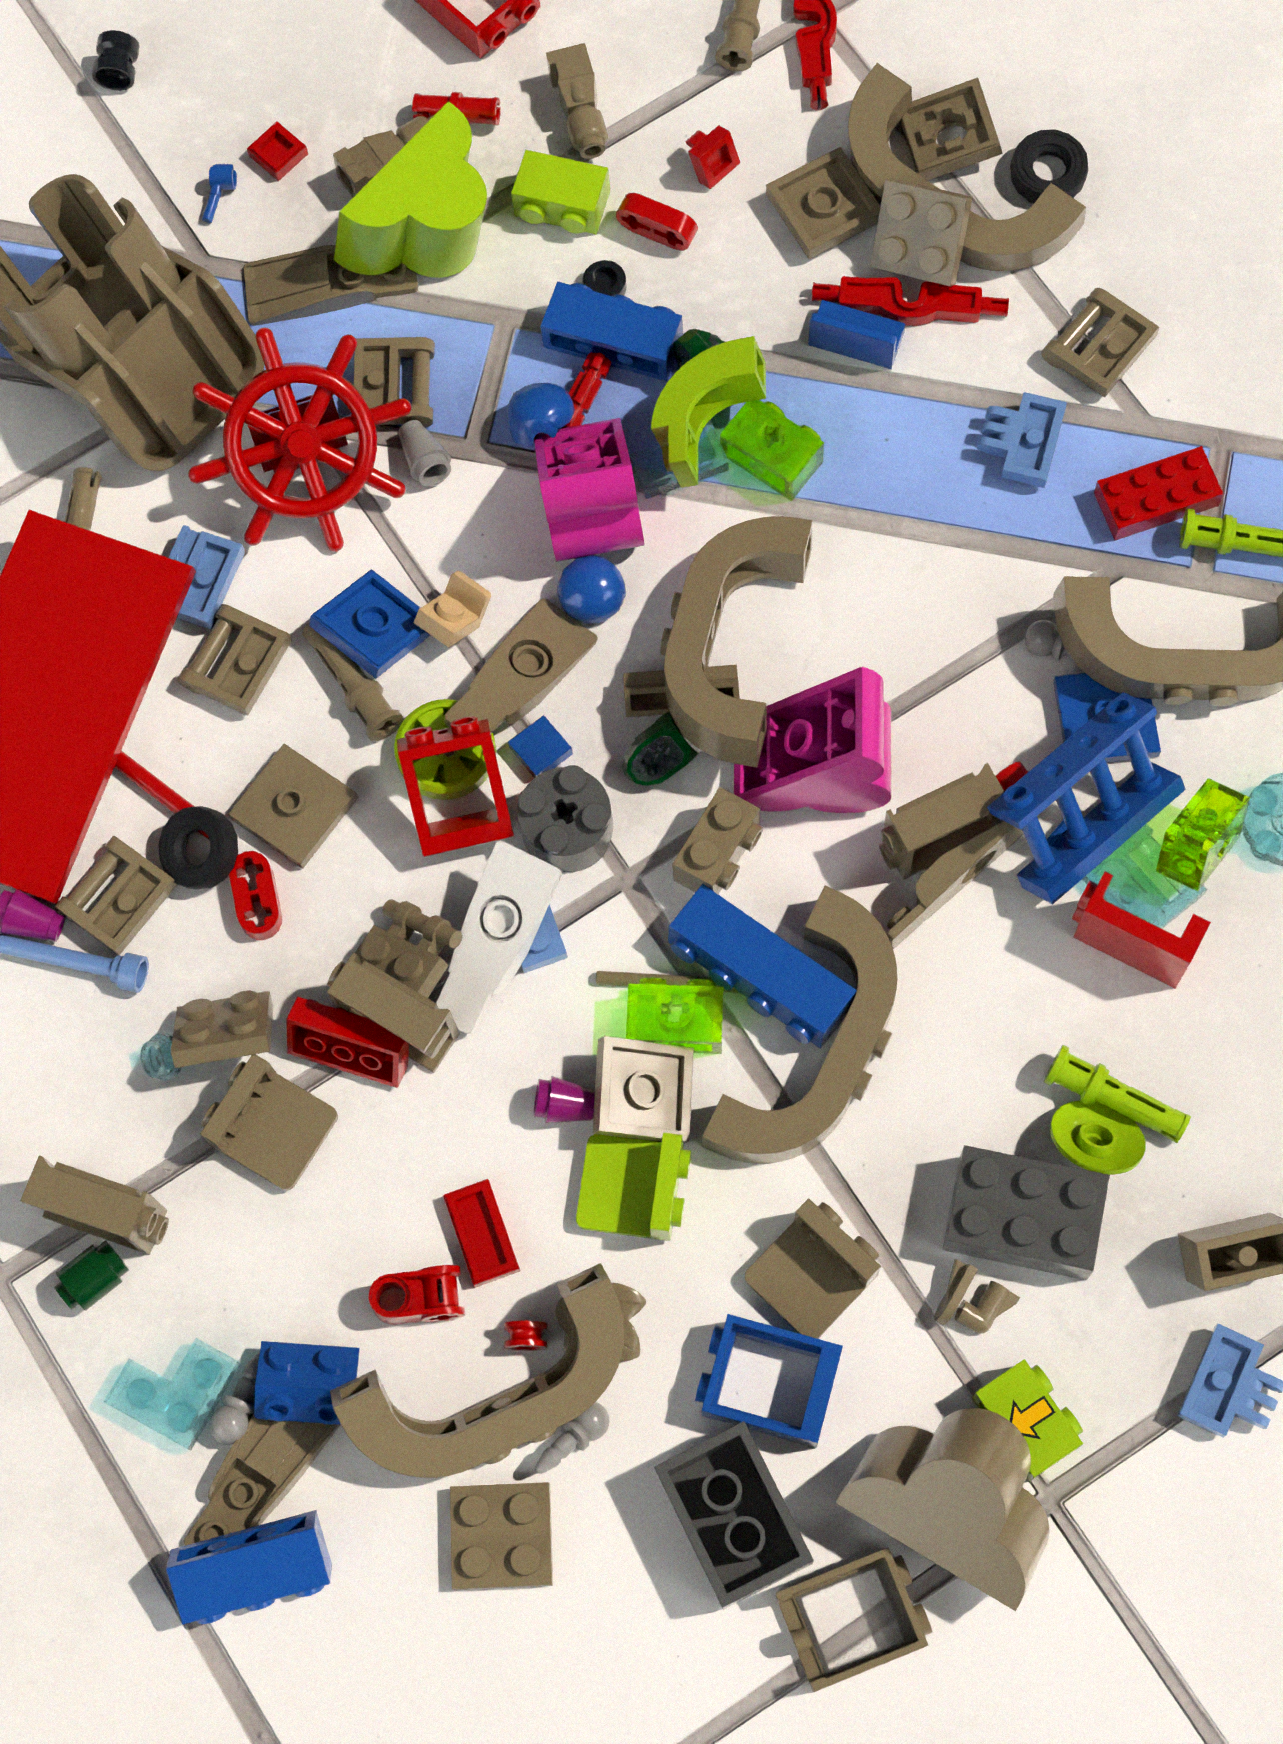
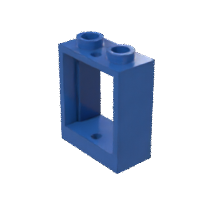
M727 1314L724 1326L715 1324L708 1353L716 1355L711 1374L702 1372L695 1401L703 1403L701 1411L704 1417L732 1425L745 1421L750 1430L817 1448L843 1346ZM736 1336L819 1359L801 1427L718 1404Z

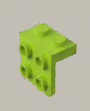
M663 1133L662 1142L599 1134L591 1135L586 1146L576 1214L577 1225L583 1230L671 1241L673 1226L681 1227L685 1198L677 1197L679 1178L688 1180L691 1161V1150L683 1149V1136Z

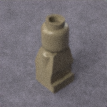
M585 43L546 52L549 77L552 87H558L560 104L567 118L566 128L573 149L580 152V155L585 159L599 157L605 151L608 133L600 110L597 109L595 72H593Z
M434 115L429 118L418 116L397 128L396 135L390 130L363 137L364 139L357 145L349 149L344 147L333 153L337 177L352 198Z

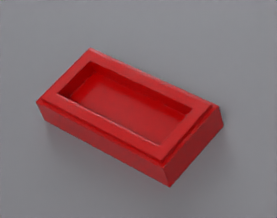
M489 1179L443 1195L475 1288L521 1271Z

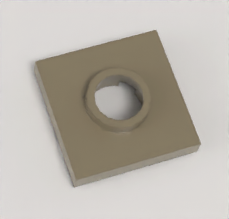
M978 77L912 101V106L901 118L916 171L926 180L934 179L1003 154ZM960 126L965 129L966 136L963 139L959 136L953 140L944 141L945 146L938 145L936 142L938 134L946 127Z

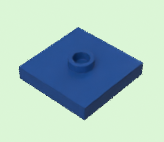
M372 569L310 616L309 622L311 628L375 679L430 636L429 633L414 624L418 609L421 607Z
M1086 673L1055 676L1053 684L1063 742L1105 708L1109 702L1118 697L1120 693L1102 686ZM1138 698L1153 705L1152 699ZM1154 716L1139 729L1149 758L1159 757L1161 753ZM1123 743L1105 758L1107 763L1129 760Z

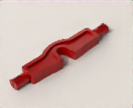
M794 0L793 15L797 20L818 22L816 25L798 29L795 34V40L801 65L802 85L810 90V107L818 110L817 95H819L820 107L823 110L828 106L826 86L832 84L830 48L833 46L837 34L836 9L831 0Z
M843 276L840 285L813 282L812 301L825 300L837 302L842 306L905 323V326H920L935 320L977 323L979 322L980 314L1007 317L1009 298L982 297V288L946 286L929 281L921 284L917 301L909 303L902 298V282L896 277L860 278Z

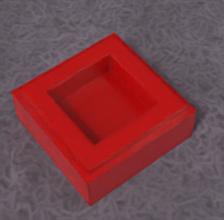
M277 121L247 148L249 157L277 181L281 180L308 155L306 145Z

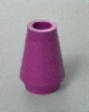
M18 889L14 893L7 890L2 892L0 895L1 933L57 942L63 930L66 916L58 914L55 910Z
M551 1076L550 1080L538 1079L533 1116L545 1118V1123L591 1121L594 1116L595 1090Z

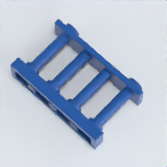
M1122 692L987 807L993 816L1020 830L1022 829L1034 858L1032 862L1016 874L1023 889L1053 905L1186 790L1180 775L1150 761L1139 729L1158 714L1155 706ZM1123 743L1134 774L1116 788L1105 758ZM1090 772L1101 802L1083 817L1071 787ZM1056 801L1068 831L1049 846L1037 816Z

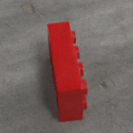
M1202 446L1098 480L1094 490L1095 497L1115 541L1182 519L1187 508L1194 509L1197 514L1218 507L1223 497V491Z
M297 997L286 1018L287 1054L395 1088L399 1087L408 1067V1042L365 1016L347 1012L342 1008L330 1007L313 999Z

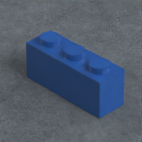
M558 281L540 326L544 348L586 359L587 355L591 352H600L611 361L612 367L666 382L675 361L673 342L683 335L682 315L676 314L667 307H649L635 303L632 299L623 295L609 296L595 292L583 284L573 283L569 285Z
M317 1510L171 1549L166 1571L182 1625L197 1621L198 1624H210L222 1619L227 1612L246 1607L248 1611H256L270 1606L275 1602V1599L292 1594H295L296 1597L314 1595L320 1592L325 1585L330 1584L332 1563Z

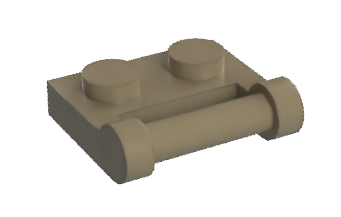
M1095 288L1086 298L1087 305L1056 341L1050 340L1041 351V355L1051 366L1064 369L1088 387L1106 397L1155 339L1159 326L1106 290ZM1099 316H1108L1110 320L1080 355L1071 350Z
M426 337L356 338L354 387L362 395L369 409L399 399L400 358L410 357L413 359L411 412L407 416L380 425H398L418 420L425 428L433 424V408L429 406L430 360L435 355L434 341Z
M221 604L215 614L217 619L215 625L190 667L183 668L177 678V682L194 693H201L248 716L292 639L289 633L227 604ZM232 630H240L239 635L213 679L206 677L207 672Z
M112 836L104 846L107 851L69 897L62 896L54 908L116 955H120L178 884L174 883V879L133 848L116 836ZM121 862L127 864V868L89 913L82 910Z

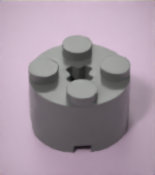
M577 765L554 768L536 776L519 795L518 821L523 841L529 854L559 868L563 872L585 870L604 856L613 833V817L608 794L603 785L594 776L585 772ZM567 816L569 819L573 818L574 821L566 824L560 818Z

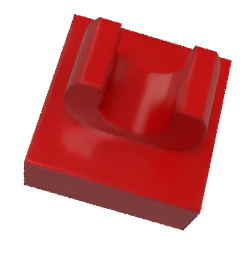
M720 125L708 135L698 130L685 141L692 148L688 153L698 181L709 189L714 187L740 164L730 131Z

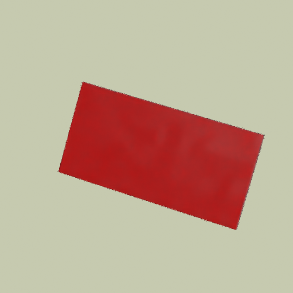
M32 510L27 512L0 575V884L14 890L18 889L25 894L56 905L196 570L191 565Z

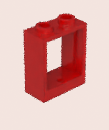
M414 0L480 59L491 49L500 47L512 31L522 23L529 22L536 15L538 9L541 8L540 0H507L476 26L447 0Z
M474 716L464 717L451 722V727L432 731L431 727H419L407 731L404 734L405 738L397 739L398 756L423 857L514 836L488 719L478 721V718ZM481 745L496 808L428 823L413 760Z

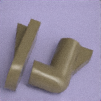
M954 1259L947 1291L935 1312L934 1320L945 1325L957 1309L956 1321L976 1333H986L991 1328L995 1318L1016 1305L1020 1297L1010 1292L1003 1285L990 1281L977 1307L965 1300L961 1302L978 1269L971 1264L966 1265Z

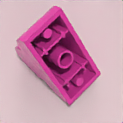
M620 418L558 429L554 438H551L546 433L535 435L534 444L539 483L556 562L645 546L632 465Z
M862 666L766 706L767 731L758 767L734 764V795L760 808V811L778 812L808 807L831 813H859L883 807L891 800V707L884 701L883 678L877 672Z

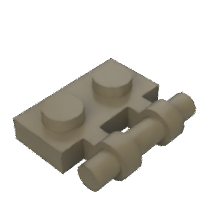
M389 899L384 904L382 913L384 916L392 919V925L388 931L373 925L355 953L358 955L361 963L364 960L428 998L449 966L438 956L445 945L450 948L458 947L462 941V933L452 928L450 921L437 915L432 917L424 915L420 907L408 901L399 903ZM414 931L422 934V939L418 945L408 941Z

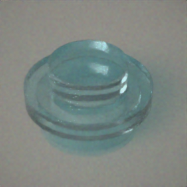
M168 1033L156 1034L143 1044L140 1058L142 1067L148 1076L167 1081L179 1075L182 1067H174L171 1055L172 1035Z

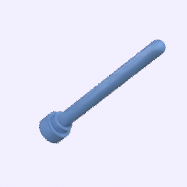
M0 934V953L110 977V981L116 983L119 989L139 993L145 985L149 968L146 956L126 953L124 956L117 955L112 959Z

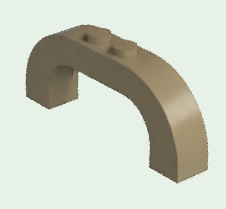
M876 63L860 84L854 96L849 113L848 131L852 165L881 206L886 179L894 178L939 188L899 161L891 151L888 144L889 137L894 127L912 106V87L879 63ZM1050 183L1037 201L1027 211L1016 217L1005 220H992L981 217L970 210L960 261L970 266L990 271H1015L1044 262L1062 250L1084 225L1086 206Z
M771 516L747 520L723 530L700 549L689 567L682 592L674 593L671 605V619H674L672 629H664L660 648L661 655L665 656L664 672L667 705L674 723L686 739L703 752L717 759L757 768L767 731L766 703L728 696L714 688L705 676L724 605L737 588L754 580L778 579L804 583L812 551L813 520Z
M1064 576L1053 593L1055 621L1058 633L1068 654L1090 678L1120 694L1124 692L1136 698L1164 699V703L1169 705L1187 704L1192 700H1209V703L1214 706H1228L1237 703V701L1265 698L1283 690V592L1276 598L1278 634L1275 644L1268 648L1254 651L1162 649L1147 647L1135 642L1120 629L1113 616L1110 577Z
M826 885L806 922L804 940L839 956L848 965L854 976L857 993L814 1084L800 1101L780 1110H760L725 1094L722 1095L702 1135L703 1147L730 1159L755 1164L782 1162L803 1155L822 1143L839 1125L852 1099L855 1098L859 1101L863 1099L873 1076L866 1072L867 1067L873 1056L882 1058L893 1033L885 1030L892 1014L898 981L896 958L891 942L881 924L863 905Z
M599 1263L556 1284L570 1314L572 1331L566 1352L549 1370L451 1417L436 1421H425L404 1414L392 1403L375 1369L330 1390L333 1409L349 1439L366 1457L385 1469L412 1477L437 1478L458 1474L482 1463H497L509 1456L512 1449L528 1441L537 1443L551 1437L558 1427L577 1418L600 1398L612 1381L622 1357L625 1334L623 1313L617 1294L602 1264Z

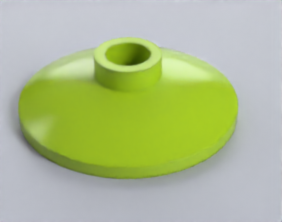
M1080 1100L1064 1104L1054 1113L1050 1123V1135L1059 1152L1075 1165L1088 1171L1108 1175L1126 1173L1134 1169L1141 1162L1146 1150L1144 1135L1135 1121L1096 1101L1093 1104H1086Z

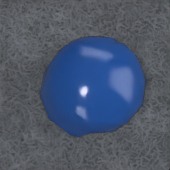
M533 383L513 393L507 407V423L513 441L531 447L534 443V437L538 433H546L551 438L556 437L558 429L568 424L575 412L573 401L563 387L553 383Z
M590 555L576 558L563 569L557 585V596L564 611L569 616L586 624L606 622L619 612L626 596V587L621 572L613 563L606 558Z

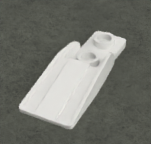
M497 841L494 845L461 928L462 941L454 949L448 969L450 974L436 1002L439 1009L450 1010L458 1030L467 1034H473L476 1031L492 995L502 992L508 986L523 963L562 876L559 868L504 841Z

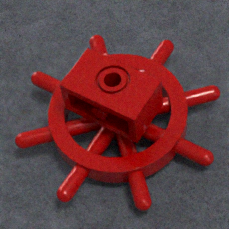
M260 328L257 330L255 338L266 370L251 378L235 397L203 382L195 384L192 389L193 396L197 400L226 414L223 428L225 456L191 467L188 477L191 482L200 484L231 473L241 491L258 505L244 533V540L248 545L256 546L261 542L274 514L290 518L317 517L328 549L337 552L343 548L344 540L334 511L351 501L365 484L393 498H401L405 494L406 488L401 481L373 467L377 453L376 426L407 416L412 409L411 403L407 399L401 398L369 409L359 391L343 377L357 348V340L352 335L347 334L341 337L327 367L304 362L283 364L273 332L269 328ZM307 383L317 387L312 395L296 400L290 384ZM271 390L274 391L278 406L263 411L253 407L263 395ZM333 394L345 403L352 415L339 418L332 397ZM245 423L248 425L255 446L242 450L241 437ZM357 432L358 447L356 456L353 458L341 452L340 448L348 445L346 435ZM317 462H323L346 475L337 485L326 490ZM261 464L264 473L273 470L274 474L268 487L254 476L249 467ZM298 468L301 470L310 497L284 495Z

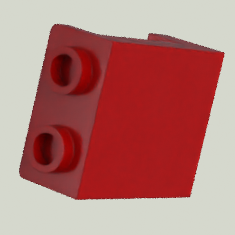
M1105 871L1098 884L1089 880L1072 916V920L1079 923L1073 938L1176 989L1211 922L1193 913L1181 937H1178L1105 901V894L1114 875Z

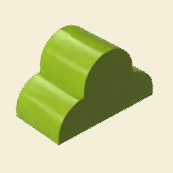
M448 101L339 211L334 253L335 262L349 271L363 275L383 274L403 263L410 270L433 278L455 275L472 262L477 250L487 200V190L479 172L468 163L472 132L468 120L457 107Z

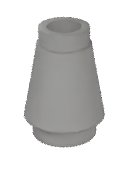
M412 420L403 424L398 431V436L411 477L419 481L423 486H434L444 481L451 472L450 454L420 421Z

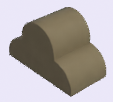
M966 1408L949 1414L940 1422L934 1434L912 1426H896L880 1432L869 1444L835 1502L1015 1612L1026 1593L1046 1548L1050 1534L1049 1521L1045 1510L1039 1501L1023 1488L1031 1466L1030 1450L1025 1438L1009 1420L995 1412L980 1408Z

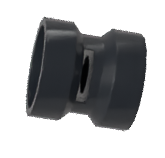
M116 30L104 31L99 34L96 45V52L99 58L95 60L92 70L93 80L97 84L116 91L127 90L133 86L136 74L133 63L138 59L140 48L136 38L128 33Z

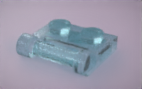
M1146 823L1082 880L1086 884H1088L1089 880L1098 884L1105 871L1114 875L1104 900L1163 929L1206 893L1207 889L1198 879L1193 881L1154 839L1152 836L1154 831ZM1136 848L1144 854L1179 893L1173 900L1170 901L1131 859L1129 854Z

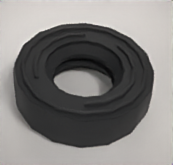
M1056 129L1039 130L1027 135L1017 145L1010 164L1011 180L1017 192L1031 203L1037 201L1050 183L1074 198L1082 190L1087 178V153L1082 144L1069 133ZM1052 155L1063 161L1066 171L1056 180H1045L1036 175L1033 170V163L1042 156Z
M203 806L183 808L172 815L163 827L158 843L159 860L164 872L174 879V883L195 890L212 888L224 881L234 868L238 855V837L233 824L223 813ZM202 830L208 835L210 840L209 856L202 864L193 865L186 855V845L189 837L194 832Z

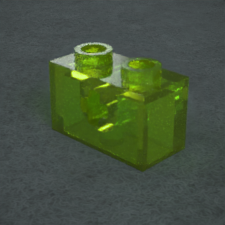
M760 400L746 402L721 432L720 454L792 501L823 463L824 442L818 433L809 426H798L786 418L784 412L774 403L769 401L763 403Z
M1208 778L1165 831L1156 872L1198 892L1240 838L1251 797Z
M642 978L639 980V984L628 983L626 1039L694 1048V1053L722 1054L724 987H717L713 981L704 979L689 980L686 982V985H667V981L661 978ZM672 1007H682L679 1021H669Z

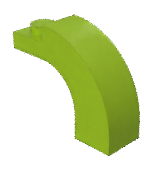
M754 336L727 341L699 353L675 372L657 399L652 415L651 430L662 449L663 461L667 472L673 471L681 488L699 485L698 442L701 432L709 420L729 406L766 399V362Z

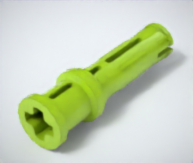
M1187 508L1181 525L1179 548L1188 549L1190 545L1216 549L1217 554L1221 555L1231 553L1233 549L1283 557V530L1237 523V518H1233V515L1225 514L1222 518L1198 515L1194 509Z
M1062 1044L1046 1074L1044 1083L1052 1085L1055 1082L1080 1095V1101L1086 1104H1093L1096 1101L1178 1143L1189 1124L1190 1115L1118 1081V1079L1108 1075L1109 1070L1106 1069L1105 1065L1099 1063L1094 1066L1070 1054L1069 1047Z

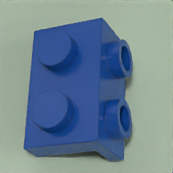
M261 1341L255 1382L254 1417L274 1421L341 1425L333 1409L330 1390L357 1378L360 1348Z

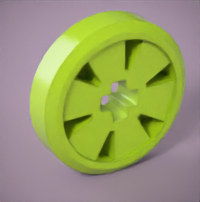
M441 699L425 703L413 710L401 723L395 738L394 753L403 778L397 750V739L405 738L404 734L407 731L419 727H431L432 731L449 728L444 723V717L458 700ZM492 733L491 735L496 753V743L494 735ZM481 745L456 750L450 757L443 753L438 756L434 755L413 760L421 794L433 799L450 800L466 796L478 789L488 778Z

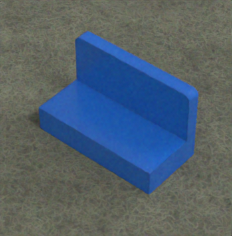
M822 300L818 312L812 313L809 321L808 345L892 369L905 332V323Z

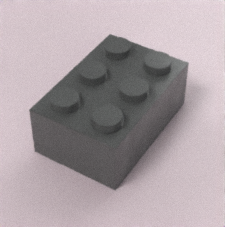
M964 1145L959 1158L942 1250L1087 1280L1094 1271L1110 1175Z
M745 1421L654 1467L723 1610L813 1564L814 1559Z

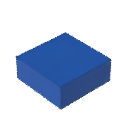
M544 715L508 742L509 749L534 778L547 770L556 768L573 755L572 747Z

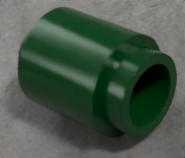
M105 1240L97 1247L92 1244L56 1272L61 1282L54 1286V1289L71 1310L80 1305L87 1311L123 1282L120 1277L127 1273L129 1268Z

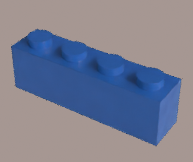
M704 884L699 887L669 925L668 943L671 944L670 948L675 955L689 964H693L695 961L709 971L710 978L723 989L730 991L734 987L739 993L748 998L747 1003L753 1010L764 1017L772 1015L786 1025L787 1032L803 1044L808 1045L811 1042L821 1049L845 1018L855 998L856 989Z

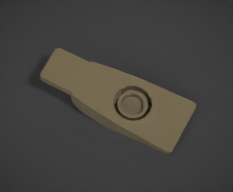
M325 245L248 262L244 265V278L249 323L256 326L314 316L376 301V298L415 293L418 291L417 273L407 268L403 263L389 272L378 275H363L349 271L334 261L335 245Z
M543 598L539 600L487 660L469 685L468 691L447 711L444 723L451 727V722L464 717L474 716L478 718V721L488 719L491 734L505 719L508 724L516 723L537 707L594 647L598 639L597 635L548 599Z
M1003 821L940 856L921 874L916 882L917 906L912 910L907 906L902 908L887 923V927L890 930L886 934L892 948H896L923 922L929 919L1024 835L1022 829L1020 830Z
M253 1415L248 1422L245 1434L234 1442L213 1479L208 1492L210 1503L184 1540L185 1546L261 1525L304 1475L340 1425L257 1419Z

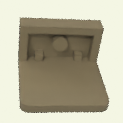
M254 1054L251 1055L247 1063L242 1061L234 1069L228 1081L230 1089L220 1103H213L205 1113L201 1126L204 1128L200 1135L211 1147L280 1189L288 1191L295 1187L337 1122L338 1113L331 1105L277 1074L268 1061Z
M809 1198L795 1211L794 1222L745 1272V1282L796 1332L819 1339L879 1276L881 1265L875 1261L879 1257L878 1252L864 1238L857 1236L853 1240L839 1227L843 1220L829 1205L821 1202L817 1206Z

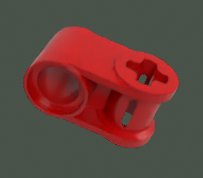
M440 1265L423 1268L418 1271L386 1274L376 1279L369 1289L368 1299L371 1308L379 1320L386 1324L398 1325L421 1321L439 1322L465 1316V1308L459 1306L456 1277L461 1275V1270L458 1265ZM440 1284H442V1292H443V1302H442V1303H440V1297H439V1285H440ZM391 1288L402 1290L405 1293V1301L399 1309L386 1311L380 1307V1297L386 1290Z

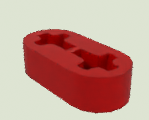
M637 193L626 194L615 215L619 223L633 233L679 251L689 248L698 231L697 223L686 213Z
M245 851L237 855L234 868L229 874L237 919L243 931L250 938L266 940L273 937L282 925V912L274 872L268 860L261 853ZM255 865L258 871H263L256 874L258 889L251 890L245 877H240L247 874V866ZM260 901L266 914H272L265 917V925L257 927L253 920H248L255 917L254 902Z

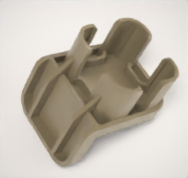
M77 174L58 177L44 185L30 198L29 209L63 256L30 286L0 246V342L16 363L86 406L125 457L147 470L162 471L169 469L184 459L226 418L225 413L197 400L193 396L192 389L194 385L203 382L235 397L251 378L264 371V362L256 342L255 333L221 283L205 268L162 246L129 200L121 197L113 205L125 223L123 226L97 187L90 180Z

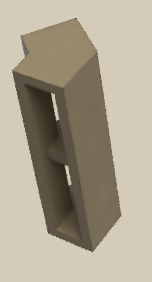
M737 664L710 666L707 668L705 676L714 688L728 696L740 699ZM664 670L623 673L626 717L663 715L669 711Z

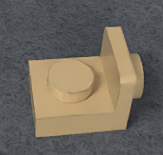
M456 571L451 574L445 592L418 609L414 624L449 648L480 627L491 598V593L461 571Z

